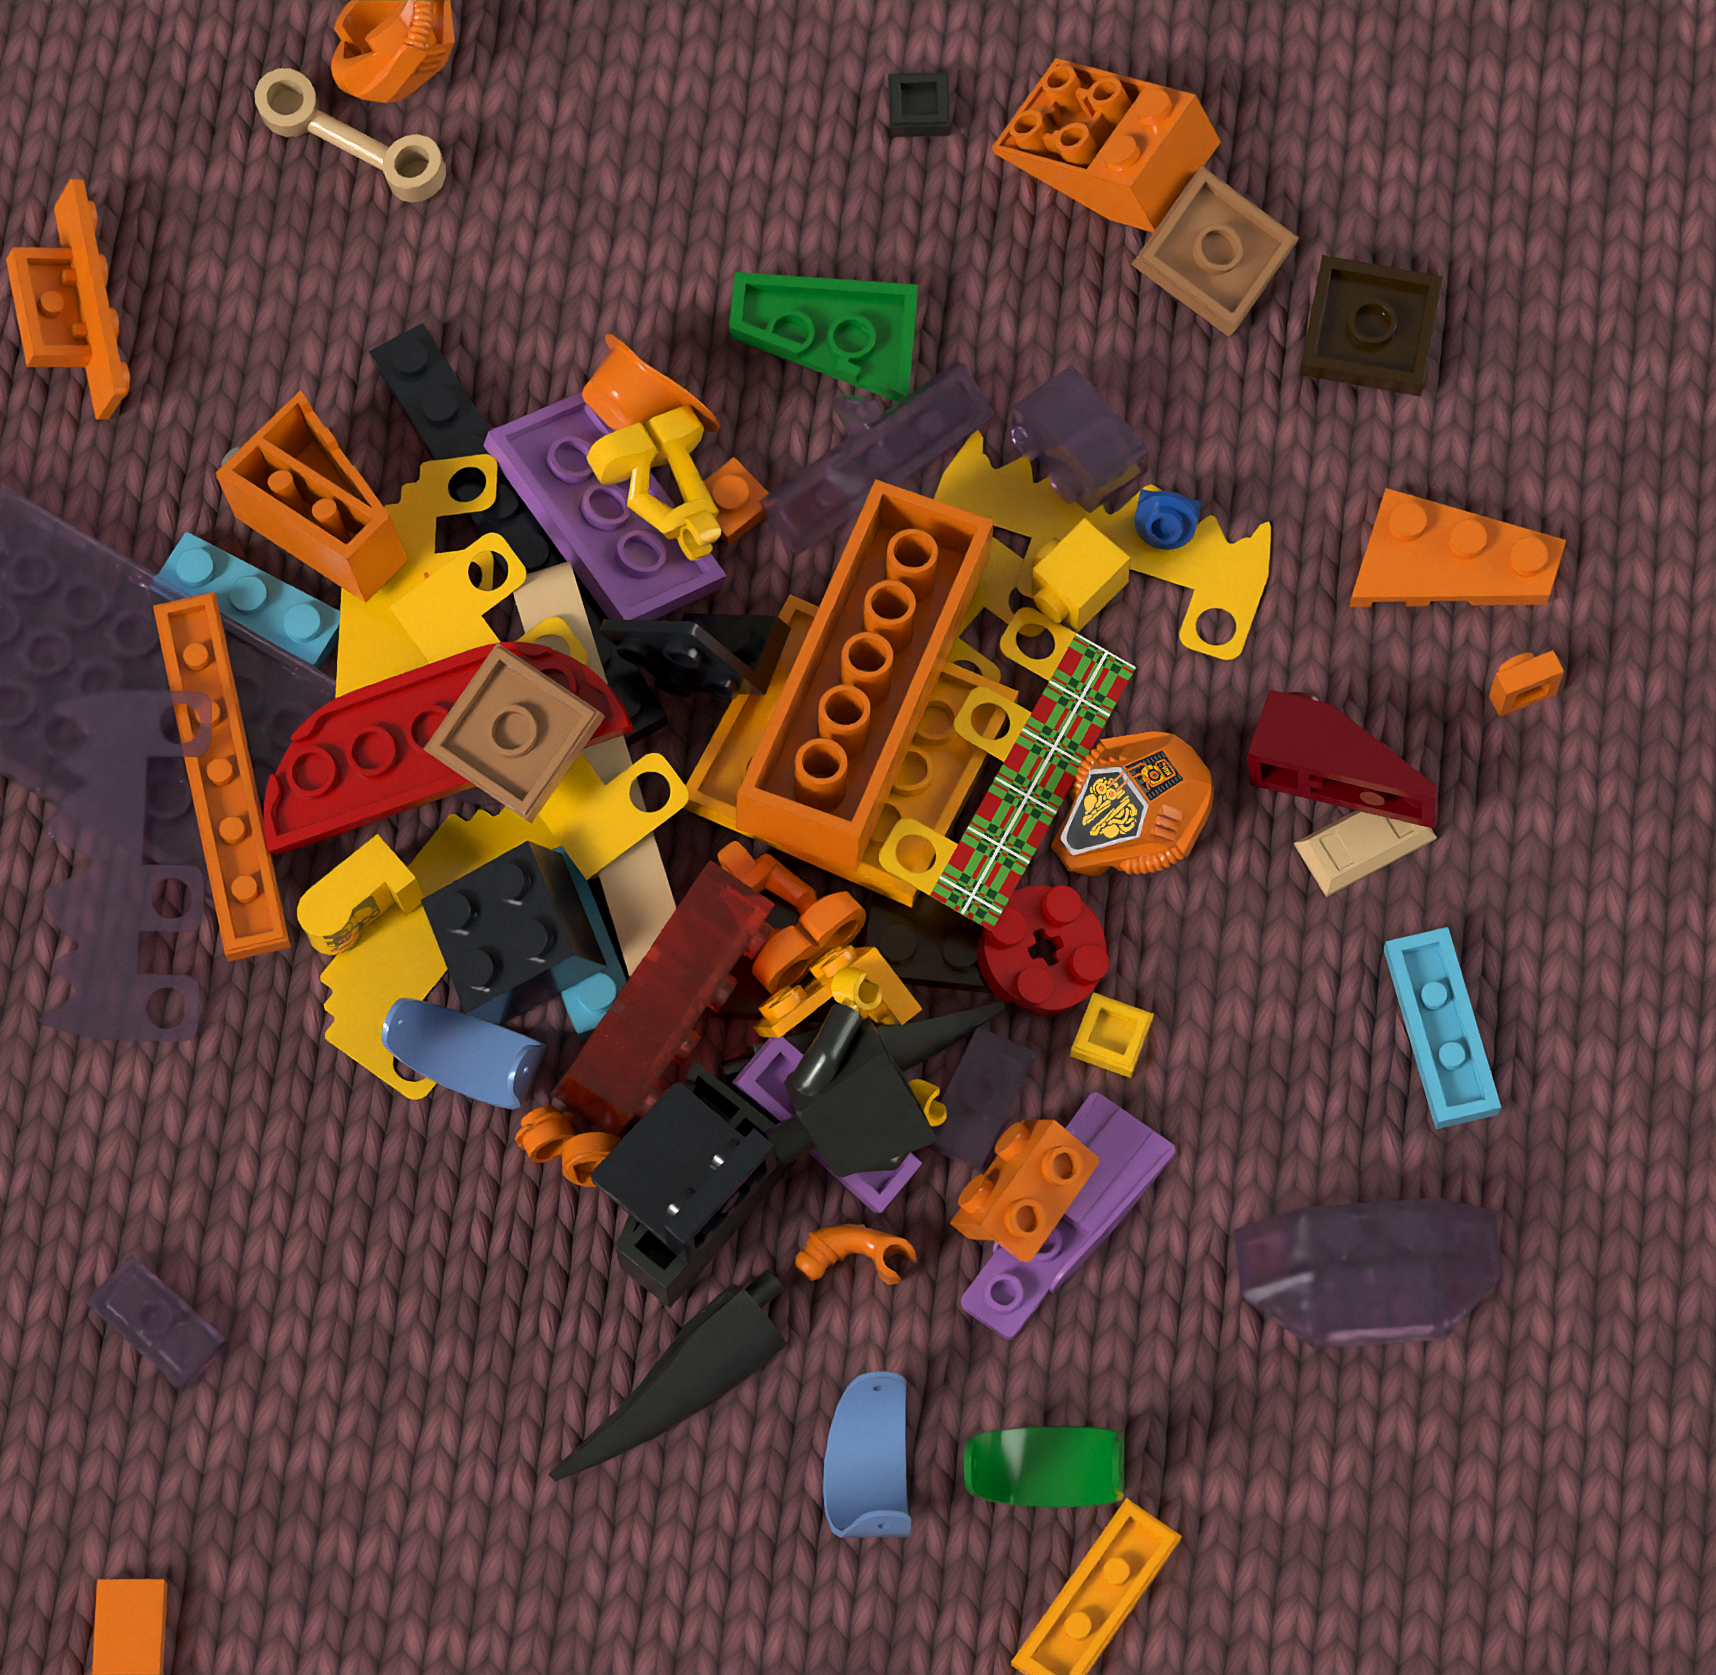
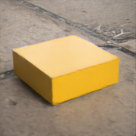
M1093 992L1071 1048L1070 1057L1131 1078L1153 1022L1154 1014Z

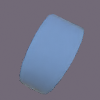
M400 998L392 1005L385 1018L381 1037L384 1047L393 1056L420 1075L469 1098L512 1110L522 1106L548 1049V1046L515 1030L466 1015L457 1010L413 998Z
M876 1371L858 1376L847 1386L837 1404L829 1430L824 1458L823 1498L825 1516L832 1533L840 1538L910 1537L911 1518L908 1515L906 1486V1380L897 1373Z

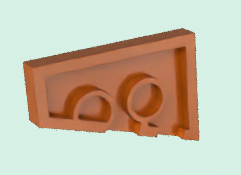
M1385 488L1349 607H1372L1373 602H1405L1406 606H1429L1430 601H1468L1471 606L1547 605L1566 540Z

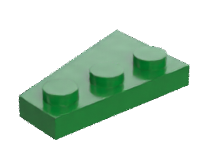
M735 272L729 323L730 338L908 406L918 285Z

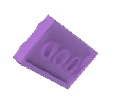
M582 392L488 431L483 446L496 459L498 467L566 561H570L572 569L608 619L655 620L722 588L727 575L711 553L699 560L691 561L687 559L680 548L677 538L668 540L662 532L627 507L631 479L609 486H604L599 482L587 462V454L595 442L605 435L614 432V430L608 427L584 402ZM650 472L648 493L673 509L676 508L670 497Z

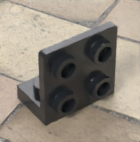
M684 613L681 621L604 619L599 632L618 647L616 652L621 658L632 664L642 666L656 677V686L669 694L688 697L691 692H705L725 699H735L738 694L766 695L791 627L778 616Z
M677 1082L662 1095L592 1171L591 1180L595 1186L686 1264H689L776 1168L775 1148L755 1128L744 1137L683 1084Z

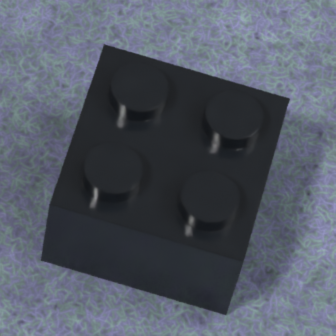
M531 841L520 844L421 899L466 1015L501 1025L607 967L562 853Z

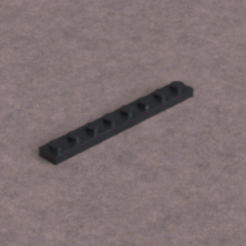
M423 323L369 351L373 365L432 461L489 454L483 446L488 431H490ZM497 465L495 502L484 511L465 513L479 537L481 538L488 533L501 535L524 565L526 574L567 562ZM466 467L460 469L451 477L448 487L458 502H469L482 494L486 486V477L480 469ZM490 551L496 565L505 579H507V561L501 554ZM573 570L608 686L622 702L634 728V732L624 735L628 747L668 725L667 715L637 666L621 658L616 652L618 647L599 632L603 620L607 618Z

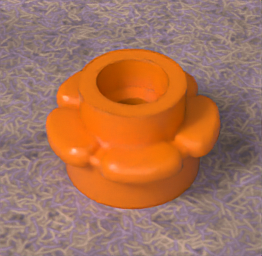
M553 1105L539 1107L522 1118V1128L515 1136L516 1143L521 1150H526L529 1159L534 1163L554 1160L562 1156L561 1149L564 1143L576 1136L572 1127L576 1123V1118L569 1111L561 1114Z

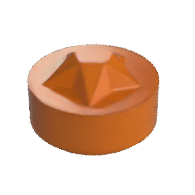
M605 1132L583 1133L570 1138L561 1149L563 1175L574 1184L584 1187H597L591 1180L592 1171L622 1139Z

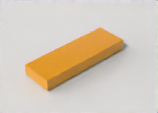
M1126 1498L1011 1662V1666L1024 1675H1087L1178 1546L1182 1536Z

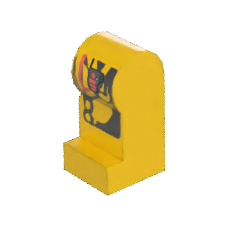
M376 834L306 891L300 898L297 907V919L313 948L323 954L337 955L350 950L359 940L362 928L367 927L394 904H397L408 915L422 903L421 899L425 898L417 878L383 839Z

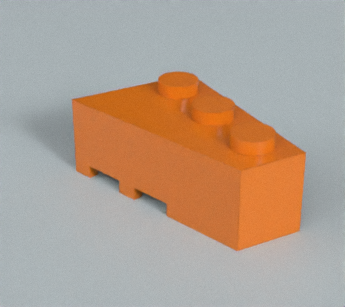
M301 390L215 473L235 518L365 603L408 561L390 515L356 467L351 465L341 451L336 439L330 430L322 424Z

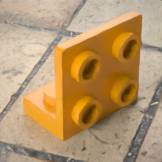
M850 944L842 949L838 945L809 967V970L815 977L802 987L797 985L794 988L787 985L764 1001L758 1007L764 1017L757 1021L752 1028L759 1037H782L833 997L831 990L832 980L835 974L846 966L865 970L866 977L863 981L878 984L882 991L881 1003L875 1009L859 1011L862 1020L869 1017L877 1022L878 1025H903L919 1013L922 1008L875 946L853 948Z

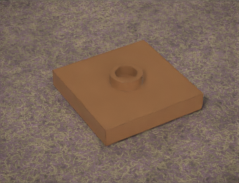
M1201 166L1185 186L1131 265L1230 337L1297 243L1299 237Z
M497 643L423 750L532 824L605 716Z

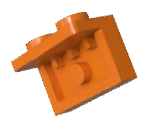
M1022 1120L1011 1125L1002 1134L994 1149L997 1157L985 1174H980L973 1178L961 1192L958 1198V1205L961 1208L950 1222L954 1228L968 1239L997 1242L1020 1262H1031L1100 1162L1099 1157L1055 1120Z

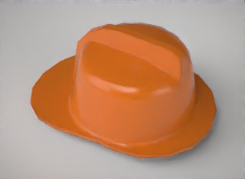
M608 333L605 335V341L610 349V353L584 386L582 396L584 402L608 427L617 431L636 423H642L645 426L651 418L682 406H691L702 423L704 430L718 432L720 428L719 422L703 403L676 382L643 362L617 337Z

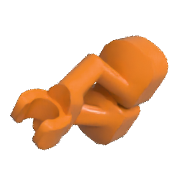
M737 841L729 843L717 854L718 860L722 864L721 872L728 881L722 887V898L725 900L746 945H763L752 966V974L771 995L787 985L794 988L810 972L809 967L815 961L838 945L843 949L857 936L866 921L865 909L848 891L826 895L817 900L816 891L772 855L765 853L754 860L748 851ZM765 888L794 905L800 914L798 924L795 926L788 925L784 928H766L754 896Z

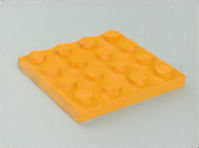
M789 595L778 617L791 627L766 695L738 694L731 701L686 784L689 798L683 809L912 908L921 890L883 869L878 859L879 852L897 821L903 818L915 819L946 838L949 837L991 755L961 738L954 729L955 718L970 692L976 687L990 688L1016 704L1019 691L951 662H945L857 871L736 829L737 792L819 606ZM991 703L980 704L971 713L973 729L983 738L990 740L1000 738L1009 720L1007 713L1001 707ZM905 836L896 846L897 860L905 869L911 872H925L932 868L935 863L936 852L933 845L921 836Z

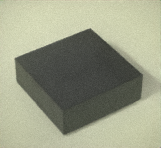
M948 72L888 74L890 137L950 136Z

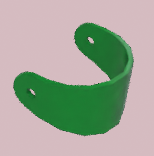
M1030 1426L996 1429L973 1434L967 1439L964 1452L966 1489L970 1495L984 1501L1023 1507L1076 1508L1109 1505L1121 1501L1124 1497V1432L1111 1428L1090 1426Z

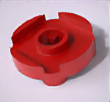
M1033 885L1014 891L992 931L984 927L983 935L978 938L977 960L982 976L991 991L1008 1005L1014 1002L1021 1008L1030 1009V1014L1038 1016L1057 1015L1079 1004L1092 993L1098 981L1106 974L1109 965L1108 955L1106 954V940L1097 917L1082 902L1080 895L1068 886L1060 885L1053 888L1045 885ZM1034 935H1040L1053 944L1056 951L1052 955L1053 965L1048 966L1043 957L1033 959L1030 956L1028 949L1036 943Z

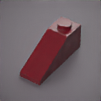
M1269 690L1248 751L1250 785L1435 829L1438 820V786L1332 704L1321 702L1316 697L1304 692H1291L1287 694Z

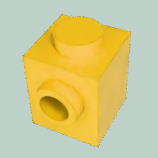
M1084 518L1062 541L1057 538L1048 541L1033 559V601L1038 609L1050 620L1058 624L1064 621L1078 633L1129 582L1131 558Z

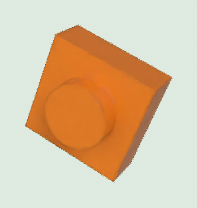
M735 457L703 481L719 511L715 519L721 528L720 538L728 547L775 510V499Z
M1554 650L1534 657L1530 652L1523 653L1504 662L1499 667V672L1495 674L1489 698L1500 718L1557 695L1564 670Z

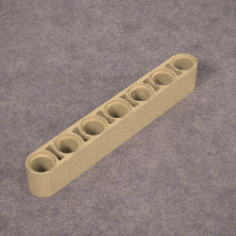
M570 561L526 574L524 583L513 592L525 634L548 617L554 616L563 619L587 651L588 662L586 666L607 683ZM546 635L535 642V644L548 646L553 650L570 656L568 644L559 636ZM624 735L581 751L605 785L632 765ZM635 778L630 787V799L637 809L647 812L637 778ZM652 831L598 872L635 992L696 974Z

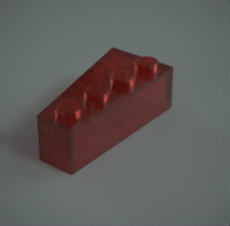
M709 860L652 943L647 954L640 961L615 998L610 1009H608L591 1033L577 1058L562 1076L550 1095L605 1132L616 1136L633 1118L635 1113L643 1117L668 1088L659 1082L658 1079L669 1062L673 1060L682 1066L701 1039L703 1033L693 1026L705 1008L709 1007L717 1013L735 988L739 980L731 976L729 972L741 954L753 960L771 934L774 927L764 920L775 904Z

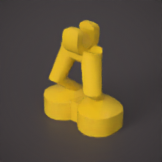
M682 406L651 418L645 426L642 423H636L605 435L593 444L586 459L599 482L604 486L614 485L631 479L627 507L662 532L668 540L677 538L680 548L687 559L695 561L707 557L711 553V544L720 537L721 528L715 519L719 511L689 455L701 441L704 427L691 406ZM670 465L684 504L673 509L648 493L650 468Z

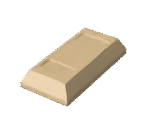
M1356 810L1295 842L1294 846L1321 890L1328 897L1436 840L1437 837L1431 828Z

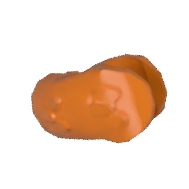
M844 1224L823 1227L809 1232L808 1235L810 1237L805 1242L807 1246L795 1256L794 1267L807 1279L814 1281L821 1278L826 1273L825 1270L828 1266H833L837 1260L843 1261L847 1255L854 1253L862 1254L873 1259L880 1280L888 1285L901 1283V1278L894 1270L889 1269L885 1265L887 1259L892 1255L900 1254L906 1256L909 1262L916 1264L917 1258L913 1246L904 1238L866 1228L864 1224Z

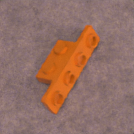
M70 179L54 206L61 248L13 247L6 258L26 366L85 367L95 418L97 420H109L122 399L128 395L130 374L127 364L120 362L116 342L119 333L118 314L115 308L109 307L106 292L108 280L107 260L103 254L98 253L95 238L97 228L96 206L93 201L87 198L84 180Z

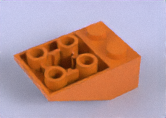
M1055 58L991 149L997 156L1114 222L1154 232L1195 172L1201 166L1204 167L1221 141L1195 94Z

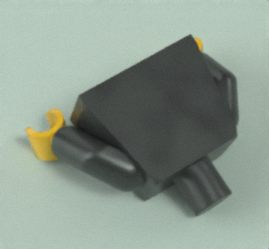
M846 966L835 974L831 990L835 1001L840 1004H835L831 1007L816 1038L795 1070L784 1081L797 1114L765 1131L768 1140L774 1145L775 1153L783 1165L818 1148L832 1173L838 1177H846L856 1172L894 1171L902 1165L912 1151L937 1141L931 1126H939L947 1117L945 1105L933 1100L939 1095L940 1089L938 1086L921 1079H914L908 1083L870 1018L867 1017L862 1020L859 1011L875 1009L882 1000V991L879 985L863 981L866 977L865 970Z

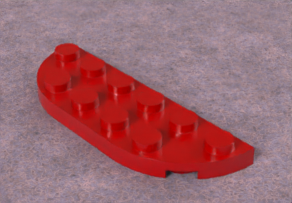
M527 642L499 643L605 716L583 749L634 732L629 715L620 699L608 684L585 664L571 656L540 644ZM497 643L473 648L351 691L330 701L310 715L290 737L293 742L284 754L276 774H271L269 778L263 817L268 852L278 856L476 787V785L423 749Z

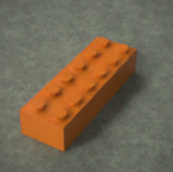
M875 479L737 792L736 829L857 871L990 558L994 520Z

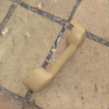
M290 68L275 69L266 73L259 80L255 90V104L265 125L274 133L285 137H298L310 132L382 170L392 193L402 201L411 203L424 201L434 196L442 187L446 178V165L437 144L429 137L418 134L408 135L400 138L388 147L320 111V102L310 80L301 72Z

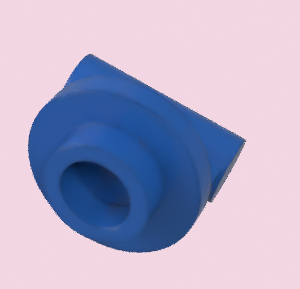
M1141 489L1134 517L1135 529L1141 539L1152 547L1163 550L1182 547L1192 539L1195 533L1202 501L1185 498L1172 491L1154 492Z

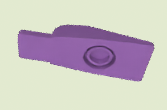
M1100 1093L1090 1094L1065 1128L1099 1157L1100 1162L1031 1262L1018 1261L997 1242H994L993 1256L961 1298V1307L964 1311L1006 1340L1014 1339L1049 1292L1053 1294L1088 1259L1118 1226L1174 1157L1176 1150L1172 1143Z

